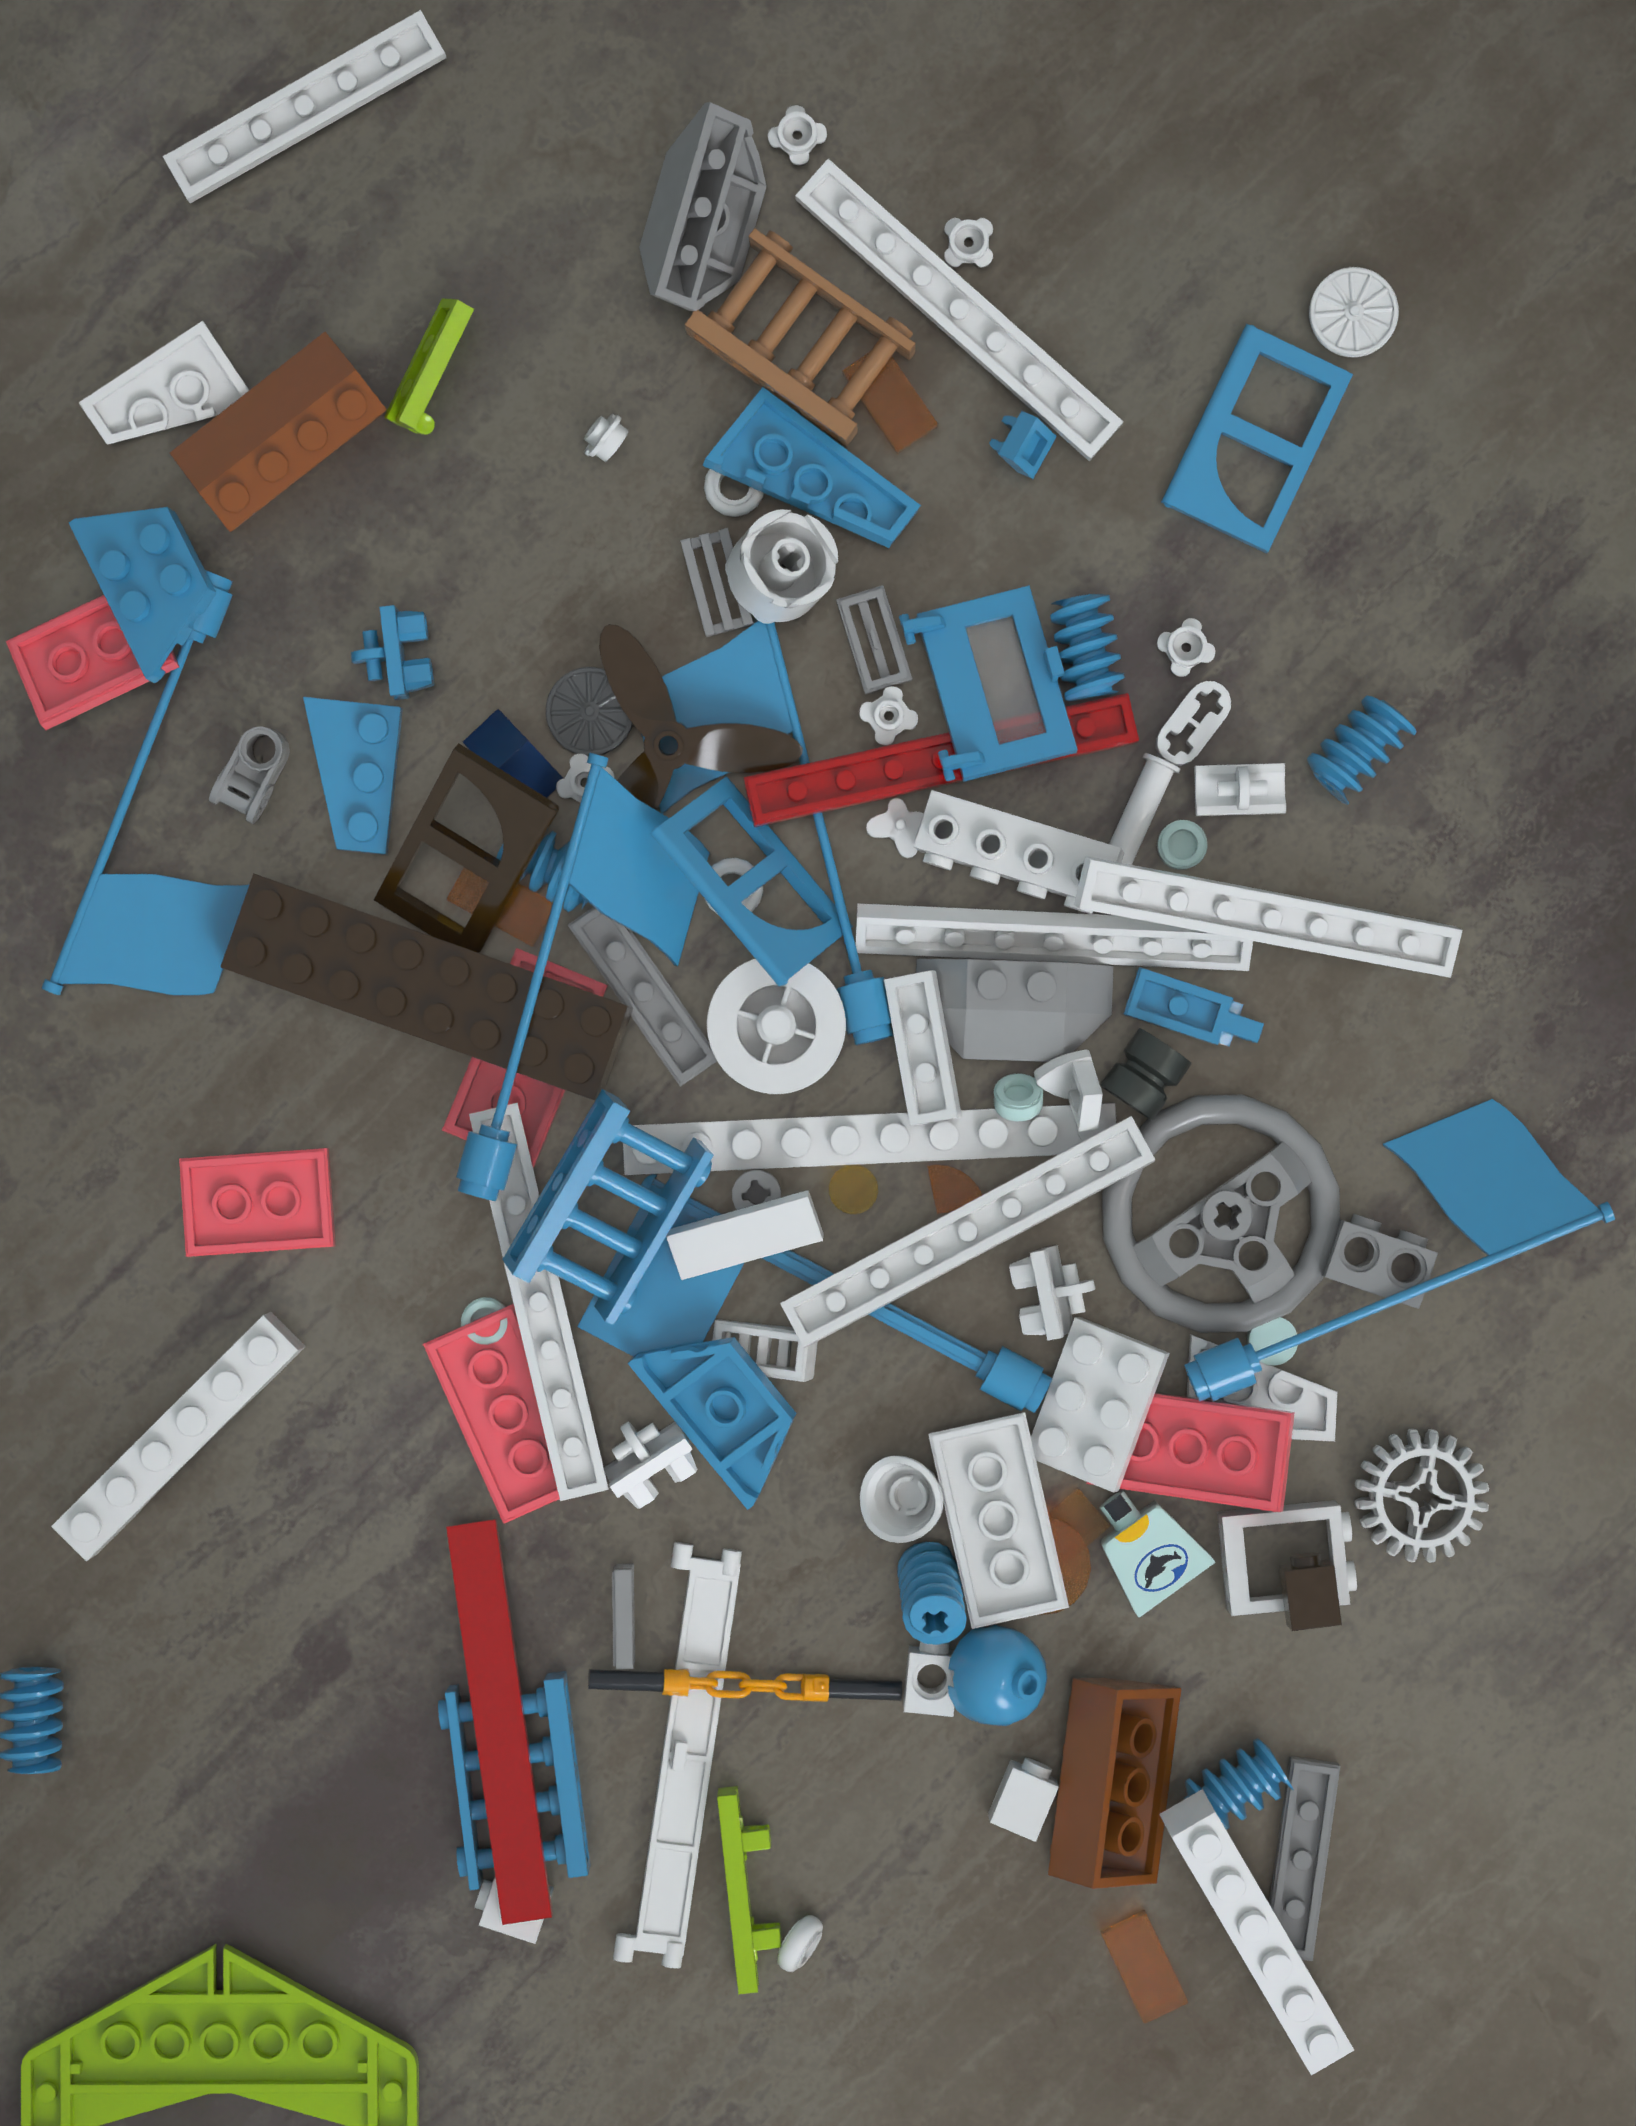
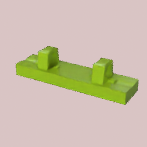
M738 1786L718 1788L717 1800L738 1995L758 1993L757 1951L780 1948L782 1936L779 1922L754 1924V1916L751 1913L746 1860L747 1852L771 1848L770 1827L768 1824L744 1826L740 1810Z

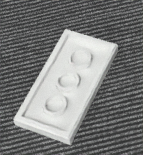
M1023 1412L929 1433L971 1628L984 1627L1069 1608L1026 1413Z

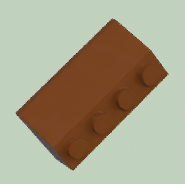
M324 332L172 450L170 455L229 532H232L384 414L387 409L329 335Z
M1073 1678L1069 1698L1065 1743L1063 1746L1059 1792L1056 1799L1057 1808L1053 1839L1050 1846L1049 1876L1092 1889L1157 1884L1164 1822L1159 1814L1166 1811L1181 1688L1113 1678Z

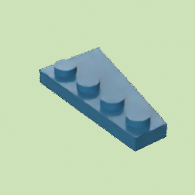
M764 387L761 388L708 454L702 465L887 548L891 547L921 506Z

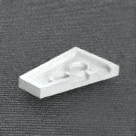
M201 321L80 401L79 404L106 444L109 445L216 417L247 393L249 388L204 321Z
M1190 1334L1188 1363L1195 1360L1194 1355L1218 1345ZM1260 1362L1262 1371L1254 1374L1257 1384L1216 1400L1219 1402L1295 1412L1292 1439L1335 1442L1337 1392L1274 1366ZM1188 1378L1187 1397L1197 1398Z

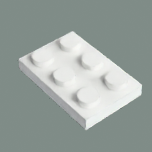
M1075 1317L1031 1435L1036 1461L1113 1493L1118 1492L1170 1353L1084 1318Z

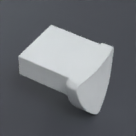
M1080 1050L1056 1057L1034 1071V1077L1039 1087L1055 1096L1069 1099L1079 1132L1098 1130L1103 1093L1089 1050Z

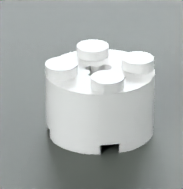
M784 509L775 510L763 515L739 539L727 559L725 571L734 597L745 610L762 623L786 622L801 617L828 592L833 584L836 564L838 563L837 546L828 529L819 520L810 515L804 517L791 513V510ZM784 564L786 568L783 569L780 565Z

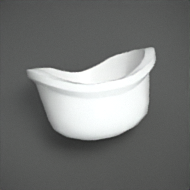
M889 1456L877 1461L866 1473L860 1491V1507L865 1523L875 1535L889 1542L906 1543L924 1536L937 1524L943 1510V1497L938 1479L922 1463L905 1456Z

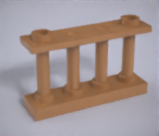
M754 228L749 235L750 247L759 254L717 312L711 311L708 316L699 310L692 313L685 323L687 335L761 388L767 389L825 434L847 448L858 433L857 423L852 421L855 416L852 410L895 351L910 361L915 354L916 343L910 340L913 333L905 325L892 317H889L885 322L790 254L793 247L775 232L769 230L765 236ZM777 265L799 281V283L757 341L751 339L748 345H746L732 334L735 329L732 324L772 268ZM816 293L839 311L796 370L791 368L788 373H785L772 363L775 358L772 352ZM856 322L879 340L837 398L831 397L826 402L812 392L815 387L812 381Z

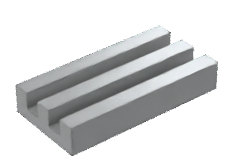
M728 528L711 534L699 535L700 537L680 540L706 637L753 625L751 613L745 610L738 601L741 617L731 618L712 545L721 542L726 561L729 558L733 545ZM703 548L722 619L721 623L714 625L693 552L694 549Z
M881 585L836 599L865 695L900 683L912 681L884 586ZM877 599L899 670L897 674L890 675L867 602L869 600ZM858 604L880 675V679L874 681L871 680L849 609L850 606Z
M634 1563L616 1564L612 1571L613 1666H616V1669H633L635 1663Z

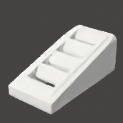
M715 1320L713 1340L731 1338V1333H739V1343L749 1356L752 1335L759 1336L756 1364L767 1377L800 1382L813 1379L818 1341L803 1348L793 1327ZM772 1338L779 1339L776 1365L769 1364ZM792 1341L798 1342L795 1367L789 1366Z

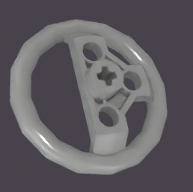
M1243 1094L1195 1095L1159 1111L1153 1121L1147 1119L1138 1128L1153 1156L1169 1139L1200 1125L1238 1124L1269 1136L1277 1143L1267 1154L1158 1230L1136 1242L1133 1235L1132 1196L1143 1168L1104 1188L1102 1191L1103 1241L1121 1282L1156 1316L1199 1333L1248 1332L1253 1328L1290 1314L1323 1280L1324 1277L1322 1275L1340 1223V1187L1321 1144L1286 1111ZM1261 1172L1272 1173L1278 1181L1277 1193L1273 1198L1266 1201L1257 1199L1251 1191L1253 1178ZM1307 1187L1310 1193L1311 1230L1298 1263L1291 1269L1288 1261L1274 1242L1279 1210L1282 1205ZM1219 1205L1229 1207L1232 1212L1230 1220L1224 1224H1220L1215 1220L1219 1215L1216 1209ZM1179 1229L1191 1230L1197 1239L1195 1251L1187 1257H1177L1172 1253L1169 1246L1172 1234ZM1249 1241H1258L1266 1251L1265 1261L1257 1269H1246L1239 1261L1240 1248ZM1197 1264L1225 1268L1233 1271L1250 1299L1235 1303H1204L1173 1291L1166 1284L1182 1276Z

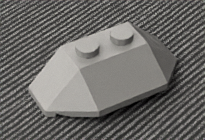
M711 102L704 103L666 152L639 246L650 295L689 311L699 310L706 302L719 296L740 280L750 247L749 235L756 226L767 187L759 152L752 138L754 132L751 120Z
M916 959V973L930 970L936 971L949 1045L963 1059L1048 1062L1056 1057L1072 1053L1112 1015L1113 966L977 959Z

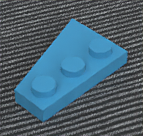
M303 697L336 849L388 855L403 708Z

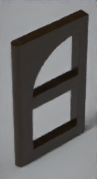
M458 743L450 754L379 888L374 901L432 937L480 953L558 813L559 806ZM459 774L471 781L484 794L495 810L503 833L501 861L435 820ZM423 842L489 882L465 928L399 887Z

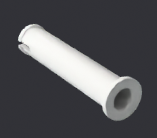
M1148 753L1143 755V758L1147 761L1109 842L1110 845L1123 850L1122 863L1132 865L1173 773H1179L1181 770L1176 765Z

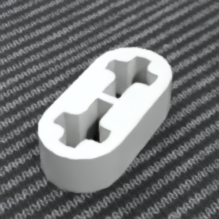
M1205 681L1197 684L1186 695L1157 735L1155 748L1161 759L1176 766H1182L1190 763L1200 753L1231 709V698L1223 685L1215 681ZM1211 692L1216 693L1219 697L1216 701V706L1221 709L1219 714L1216 715L1213 712H1209L1198 723L1192 718L1200 707L1199 701L1195 699L1197 694L1200 693L1206 697ZM1188 724L1194 729L1186 741L1187 746L1191 748L1189 754L1187 755L1185 752L1180 751L1175 756L1171 755L1167 751L1171 745L1169 740L1166 739L1167 734L1170 732L1176 736Z

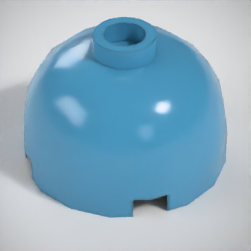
M993 1625L987 1628L979 1627L972 1629L959 1641L949 1662L948 1669L954 1671V1687L948 1686L949 1697L956 1710L971 1721L998 1726L1013 1724L1028 1717L1038 1707L1045 1693L1047 1669L1040 1650L1035 1642L1023 1633L1009 1627Z

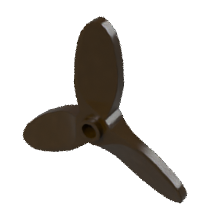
M608 624L603 628L600 634L599 649L608 682L622 710L645 737L644 751L629 765L617 781L641 802L657 810L666 793L674 769L680 768L684 764L720 772L753 773L787 767L797 761L802 755L803 748L796 739L789 734L767 727L741 723H716L687 728L683 723L676 720L667 686L654 661L640 642L628 630L618 625ZM665 736L674 737L678 743L677 751L671 754L663 752L660 747V740Z

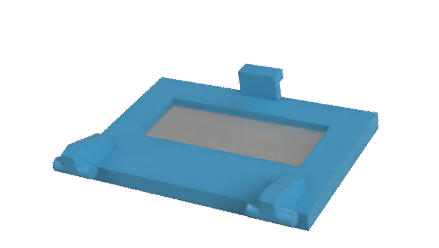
M1030 585L918 613L915 619H910L908 614L899 616L907 645L916 643L914 634L921 632L956 754L949 756L947 750L938 752L946 781L954 780L953 770L959 768L963 782L1077 753L1078 749L1058 684V677L1065 675L1057 646L1047 647Z

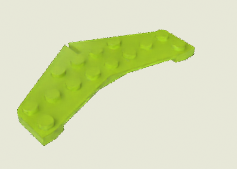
M215 1944L35 2044L24 2056L21 2063V2126H99L203 2095L232 2093L345 2126H419V2060L415 2049L407 2042L228 1944L223 1947V1990H217Z

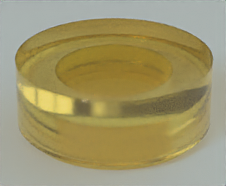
M847 1165L837 1170L832 1176L829 1184V1195L833 1204L842 1212L860 1214L867 1211L875 1203L878 1195V1184L874 1175L867 1168L860 1165Z

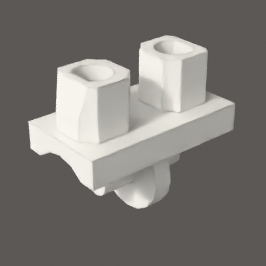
M1285 763L1205 765L1194 767L1196 816L1286 813Z
M1058 1245L1033 1251L1029 1257L1012 1263L1009 1266L1012 1284L1015 1289L1037 1286L1040 1301L1038 1305L1026 1306L1020 1309L1019 1318L1022 1333L1024 1335L1046 1334L1047 1340L1063 1338L1064 1335L1069 1334L1073 1324L1072 1314L1085 1312L1082 1293L1096 1289L1094 1280L1079 1281L1076 1263L1062 1266Z
M629 1421L621 1425L620 1429L626 1440L611 1449L617 1459L604 1467L605 1474L610 1482L609 1486L616 1497L619 1498L624 1495L637 1509L653 1501L659 1494L650 1477L663 1468L667 1470L675 1483L684 1481L697 1471L690 1452L693 1450L686 1434L676 1422H673L661 1431H658L653 1422L638 1432Z

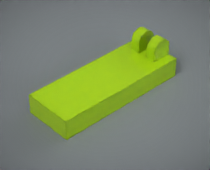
M441 299L384 416L385 419L413 433L426 435L433 431L435 422L424 411L474 308L457 299Z

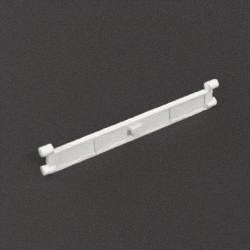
M674 1542L671 1567L689 1570L675 1670L689 1669L690 1677H706L713 1671H725L742 1551L724 1548L721 1560L692 1557V1544ZM715 1678L718 1681V1687L715 1690H723L724 1678ZM690 1689L687 1697L677 1695L670 1697L636 1935L616 1934L613 1959L619 1962H632L633 1953L636 1950L663 1954L662 1966L681 1968L721 1698L709 1695L706 1690Z

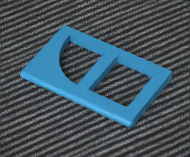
M1246 324L1161 503L1167 508L1181 512L1267 554L1353 374L1268 334L1254 325ZM1259 354L1329 387L1302 447L1231 414ZM1221 434L1291 467L1263 527L1251 521L1236 508L1221 484L1216 462L1217 446Z
M727 776L660 826H655L650 833L779 987L786 985L792 976L843 936L835 904L768 825L754 827L748 801ZM722 805L728 809L767 856L729 886L725 884L684 835V833ZM781 873L823 924L804 930L777 927L754 915L741 902L777 874Z

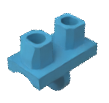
M395 605L382 606L379 608L384 647L379 648L377 630L363 631L364 649L351 652V662L354 664H366L368 681H377L383 679L381 662L386 661L390 696L394 697V700L409 699V692L434 686L431 659L423 658L405 661L403 643L429 640L426 614L416 611H399Z

